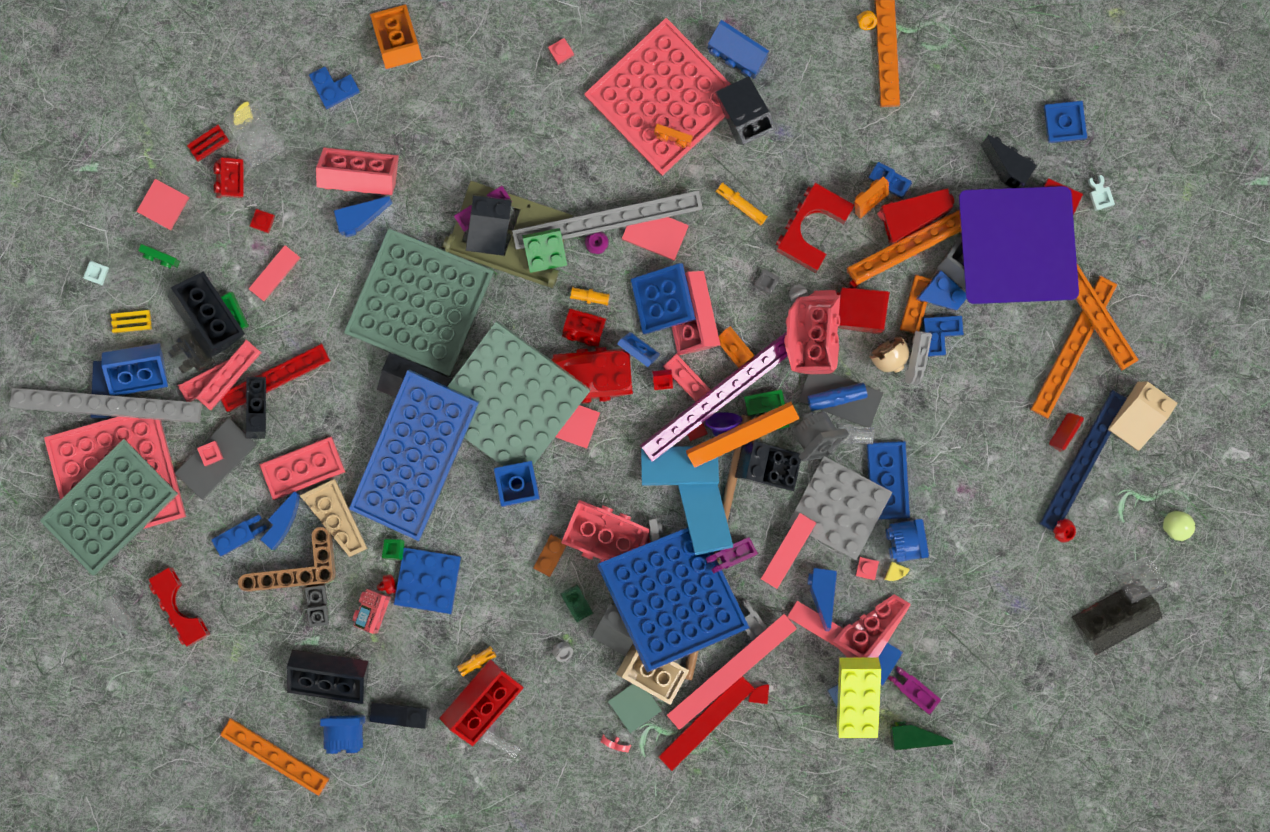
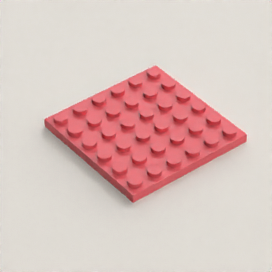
M665 18L597 81L584 96L663 176L725 118L715 92L731 85V83ZM656 124L692 135L691 146L682 148L675 145L673 141L668 140L665 142L657 139V136L654 135Z
M115 417L44 437L60 500L123 439H126L178 493L143 529L186 517L161 420Z

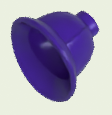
M719 412L714 413L705 420V423L711 428L714 437L739 426L742 422V417L734 413Z

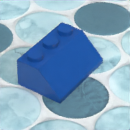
M723 20L719 22L707 48L711 55L716 58L721 57L728 66L738 68L743 76H749L753 79L756 78L766 63L769 50Z
M160 343L102 353L101 366L110 396L168 387Z

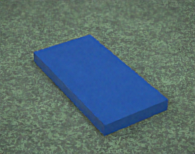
M906 441L867 443L868 479L892 492L878 520L910 518Z

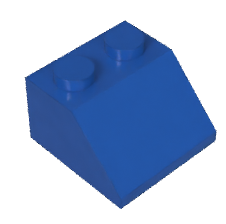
M532 461L494 468L501 507L540 500Z

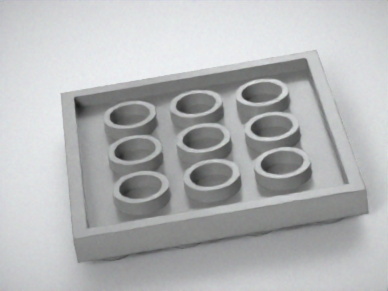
M824 456L788 524L792 526L799 513L804 514L817 522L809 536L857 560L892 492Z

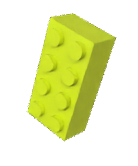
M879 657L839 658L837 731L839 738H878L881 685Z

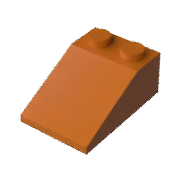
M406 4L370 14L385 69L422 60Z

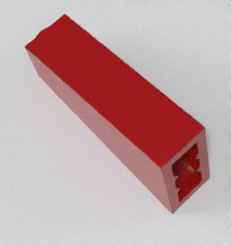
M948 188L883 205L880 211L885 217V221L883 219L882 221L889 244L892 245L950 212L954 204V197L952 193L949 194Z

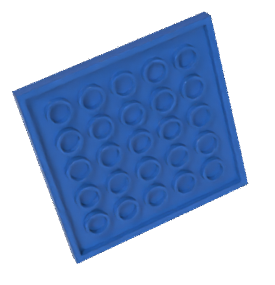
M688 528L597 565L647 673L749 628L723 571L721 570L714 574L712 572L713 567L719 565L717 559L709 563L706 558L714 553L709 552L695 555Z

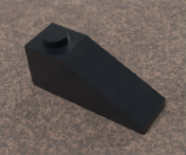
M372 702L369 722L426 729L428 727L430 708Z

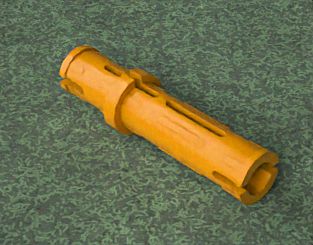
M724 182L716 190V193L729 201L728 204H733L760 226L768 218L767 215L741 197L738 191H733Z

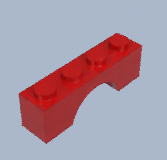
M167 568L148 579L151 583L149 584L150 590L154 595L157 594L160 599L158 601L159 606L168 613V621L172 628L177 629L179 633L177 637L182 645L185 644L186 647L192 646L211 635L202 618H189L178 609L176 595L182 583L173 568Z

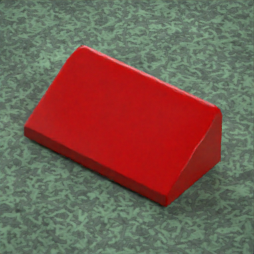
M1067 413L1050 440L1049 445L1059 452L1064 451L1084 421V418L1073 413Z

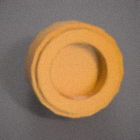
M863 11L857 16L858 24L863 30H870L877 24V18L872 11Z

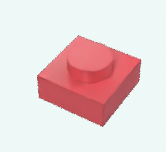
M565 38L548 47L558 65L574 56Z
M217 441L197 448L204 466L224 459Z
M859 557L855 576L875 580L879 561Z

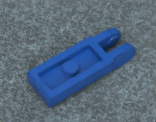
M260 515L244 521L212 539L220 557L256 538L255 536L267 530L266 525L258 527L253 532L250 528V525L262 519Z

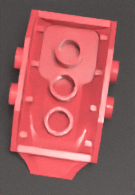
M836 290L814 291L809 296L797 297L790 307L788 317L786 318L787 335H785L784 343L792 371L804 374H830L837 368L839 352L837 331L840 325V295L836 294Z
M579 500L561 543L582 551L581 556L591 560L593 557L601 559V563L651 543L649 537L650 529L630 521L631 517L620 513L619 516L613 514V509L603 505L602 508Z

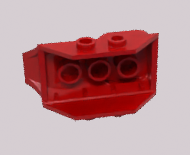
M607 347L595 348V351L588 352V349H577L576 353L553 354L551 360L591 389L581 403H591V399L607 402L611 401V398L633 394L630 354L624 349L607 350Z

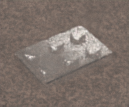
M258 100L224 118L253 169L286 151Z

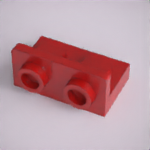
M220 158L217 160L213 167V172L216 174V181L213 186L216 198L244 197L243 159Z
M569 309L562 337L570 341L585 343L588 346L599 347L606 318Z

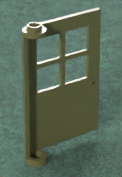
M470 181L460 211L472 204L473 194L487 195L495 189ZM507 193L512 200L511 207L520 209L514 230L573 217L571 214ZM458 222L455 224L453 233L449 237H445L443 247H445V251L550 288H554L559 270L555 268L530 273L525 248L516 250L512 230L508 229L507 231L512 236L505 256L466 251L467 243L462 242L465 232Z

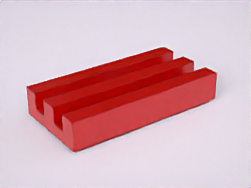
M217 125L189 143L187 147L199 162L230 141L221 127ZM216 134L215 136H213L212 138H210L209 140H207L206 142H204L203 144L194 149V147H196L212 135ZM223 137L221 141H219L218 143H216L200 155L197 154L199 151L203 150L219 138Z

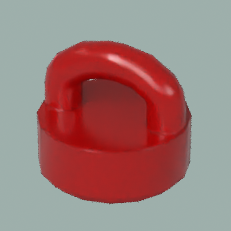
M391 574L384 575L383 581L377 585V590H386L387 594L395 593L396 584Z

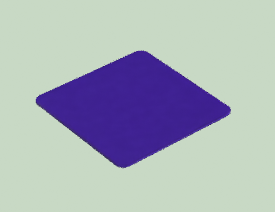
M1068 187L964 190L960 193L959 206L966 299L969 303L1074 300L1078 297L1079 285L1072 194Z

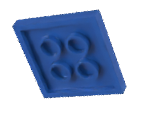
M679 263L631 279L643 334H650L696 320L683 264Z
M404 548L394 605L452 614L461 557Z

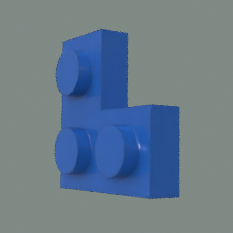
M326 66L309 74L326 109L360 93L351 74L336 82L332 80Z
M962 316L923 319L924 332L932 334L928 357L946 355L945 337L964 335Z

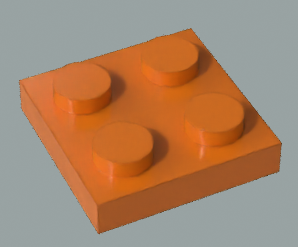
M884 176L880 180L876 179L873 181L866 192L862 191L856 196L855 214L860 219L889 195V182Z

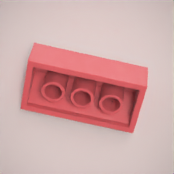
M323 148L316 167L317 187L392 195L396 184L399 155Z
M704 271L685 273L696 320L672 327L678 355L707 350L720 345Z

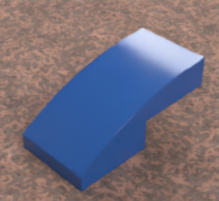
M878 162L868 178L871 181H875L876 179L880 180L884 176L889 182V192L903 199L912 181L895 173L894 169Z

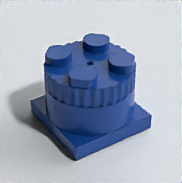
M922 519L889 524V528L885 529L886 539L890 540L891 548H888L890 559H894L895 562L929 557Z
M326 716L321 718L320 726H323L326 754H336L341 752V750H346V753H358L360 748H363L365 716Z

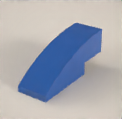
M294 491L268 519L273 526L260 540L271 550H276L292 526L300 501V494Z

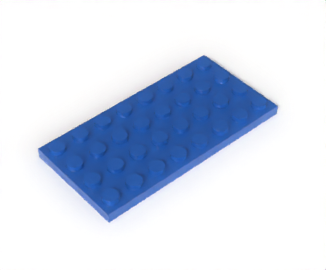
M407 370L349 509L419 541L473 419L479 401L414 371Z

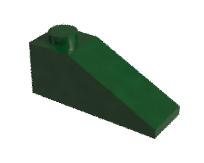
M895 721L894 725L890 726L893 750L953 744L951 739L914 725L906 724V721Z

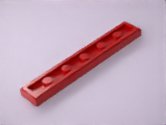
M320 344L255 377H266V393L331 360L323 344ZM246 381L231 388L221 399L227 412L246 404Z
M743 676L740 677L658 757L673 771L755 688Z

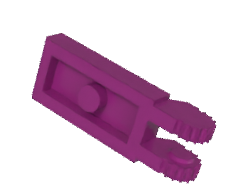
M750 537L734 543L733 548L719 550L717 553L706 558L709 563L718 558L721 559L723 564L713 567L712 572L714 574L758 555V552Z
M897 666L895 670L907 680L903 685L894 676L890 675L888 680L930 715L941 702V699L914 676L909 675Z

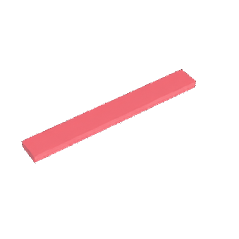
M783 614L669 712L667 716L680 730L797 629L796 626Z

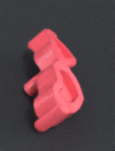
M604 734L602 735L601 743L618 751L629 752L631 744L629 746L618 744L619 737H616L615 741L612 742L604 737Z

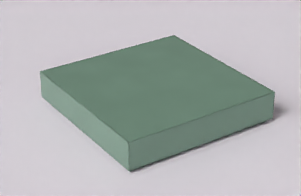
M631 684L608 701L630 733L662 711L650 693L634 684Z

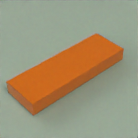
M915 274L899 330L915 334V331H920L927 302L918 301L916 298L932 279Z

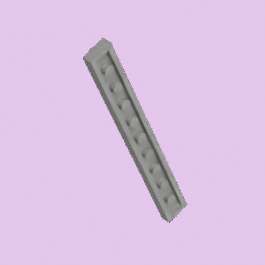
M699 191L513 230L512 233L516 250L525 248L522 235L560 228L562 240L700 211L703 208Z
M12 388L9 407L14 409L200 423L202 404L197 402Z

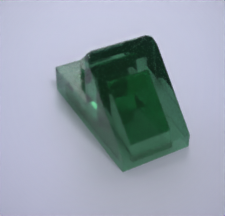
M577 584L560 593L576 623L594 614Z

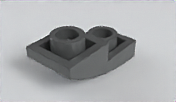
M325 584L306 586L309 627L329 625Z

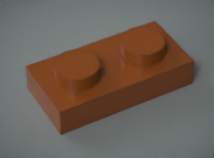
M551 534L533 569L551 577L567 545L562 544L561 539Z

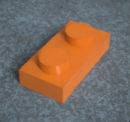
M656 124L654 135L657 136V139L665 142L668 140L673 141L675 145L682 148L691 146L692 135Z
M731 326L718 336L720 346L738 368L755 356Z

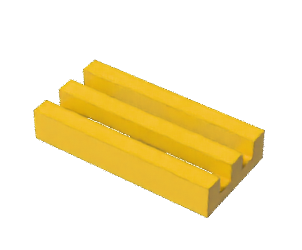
M150 310L111 314L112 333L114 334L152 330ZM146 315V318L117 321V318ZM147 322L145 326L117 327V325Z

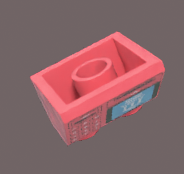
M366 589V592H362L359 603H361L360 609L355 611L352 621H355L354 626L372 634L378 633L391 596L371 589Z

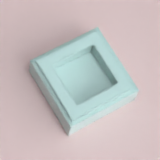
M89 261L83 278L103 285L109 267Z

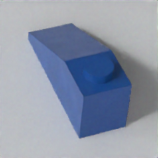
M390 196L334 210L339 233L342 236L345 235V237L356 235V232L365 228L393 204Z
M814 568L812 573L808 574L807 585H810V592L824 630L829 632L832 625L837 571Z

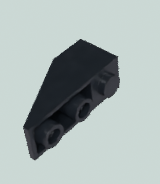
M246 377V439H265L266 377Z

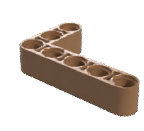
M318 527L313 530L314 567L244 574L238 580L239 588L243 591H260L332 582L336 574L332 534L324 527ZM320 531H325L326 533L324 541L318 540L317 536ZM322 550L328 552V558L324 561L319 557ZM324 569L330 572V577L327 580L321 577V572ZM305 571H308L311 575L308 582L302 579V574ZM286 573L291 575L289 584L283 582V576ZM267 575L272 578V583L269 586L264 584V578ZM248 577L253 581V585L250 588H247L244 584L245 579Z

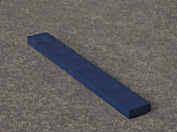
M1113 390L1110 391L1039 524L1053 532L1057 522L1065 519L1111 434L1108 428L1125 403L1126 397Z

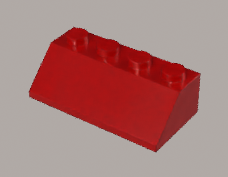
M490 659L439 719L450 731L471 746H474L524 687Z

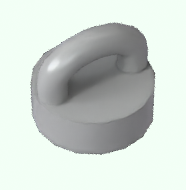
M795 285L789 291V299L792 303L795 302L797 297L808 296L807 289L802 285Z
M562 641L553 647L552 653L557 661L564 662L571 658L573 649L568 642Z

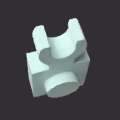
M1102 175L1098 176L1099 184H1095L1093 178L1088 180L1089 186L1094 189L1089 194L1095 211L1115 205L1110 188L1103 187L1104 177Z

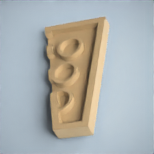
M336 479L300 495L349 557L368 549Z

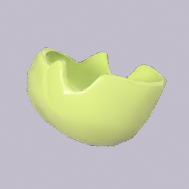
M1173 511L1164 518L1163 529L1170 538L1184 541L1189 539L1195 532V522L1189 514L1182 511Z

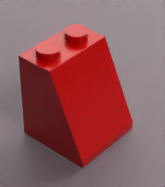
M841 288L840 292L836 293L840 295V325L838 328L878 335L883 332L889 291Z

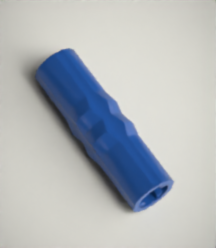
M862 382L809 395L807 399L812 412L865 399L868 396L865 384Z

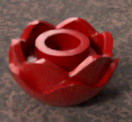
M1069 519L1058 521L1053 530L1055 538L1062 543L1071 541L1076 534L1074 523Z

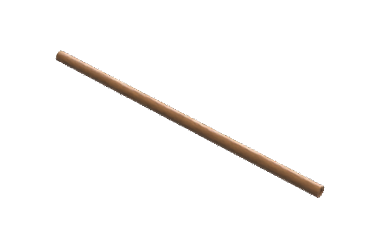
M742 415L740 425L750 421L751 417ZM741 446L734 449L722 501L727 523L737 482L735 473ZM699 651L687 657L685 666L689 670L685 678L687 680L693 679Z

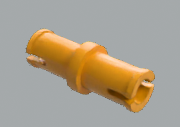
M572 287L570 299L586 301L587 304L592 302L607 306L610 294L595 292L593 289L584 290Z
M488 647L477 655H472L471 659L458 665L457 668L459 672H462L461 675L464 677L474 669L482 668V665L490 659L497 657L495 652L492 651V647Z

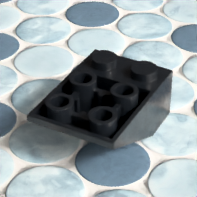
M749 76L715 92L736 144L745 145L777 129L770 111Z
M988 134L981 144L1001 182L1010 188H1022L1037 167L1033 159L1028 156L1023 157L1016 148L1010 145L1006 146L995 135L991 136Z
M751 441L741 446L735 478L794 491L801 463L800 453Z

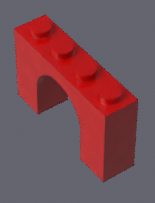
M814 183L813 187L809 186L803 195L806 197L804 203L799 202L794 212L797 215L794 220L790 218L785 227L788 231L785 236L780 235L775 245L778 246V253L817 273L827 254L804 240L801 234V222L811 214L821 213L844 225L855 205Z

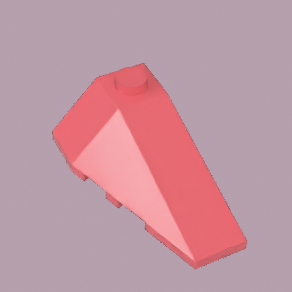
M895 594L877 605L873 611L867 615H862L852 625L849 624L844 627L833 643L847 658L879 657L909 609L910 603Z

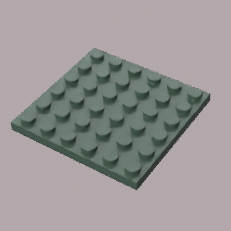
M388 228L344 334L451 377L494 271Z
M497 320L447 386L479 401V405L464 438L502 466L532 461L534 465L591 390Z

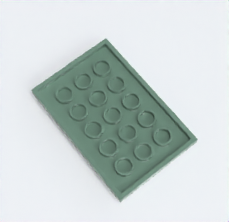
M123 439L40 522L92 576H95L178 493L126 439Z

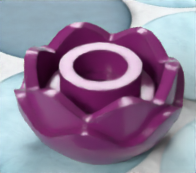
M603 232L588 234L585 238V246L592 254H602L609 245L608 238Z

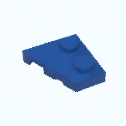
M939 271L916 299L956 311L966 300V293L944 272Z

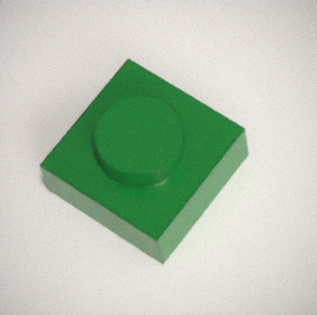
M384 539L382 558L385 560H402L405 541L401 539Z

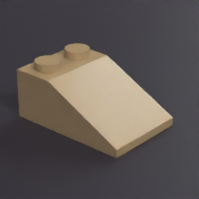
M1137 382L1108 430L1139 451L1169 418L1177 402L1149 382Z
M632 644L616 675L671 705L689 670L675 662H671L647 673L634 644Z

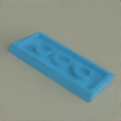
M694 446L671 447L653 462L649 460L641 448L642 486L719 484L718 457L694 468L686 453V450Z
M718 484L678 485L695 555L733 548Z

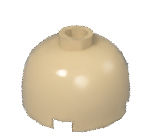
M902 337L894 338L895 342L890 343L888 340L872 352L873 356H870V359L879 370L897 373L904 369V364L909 357V349Z

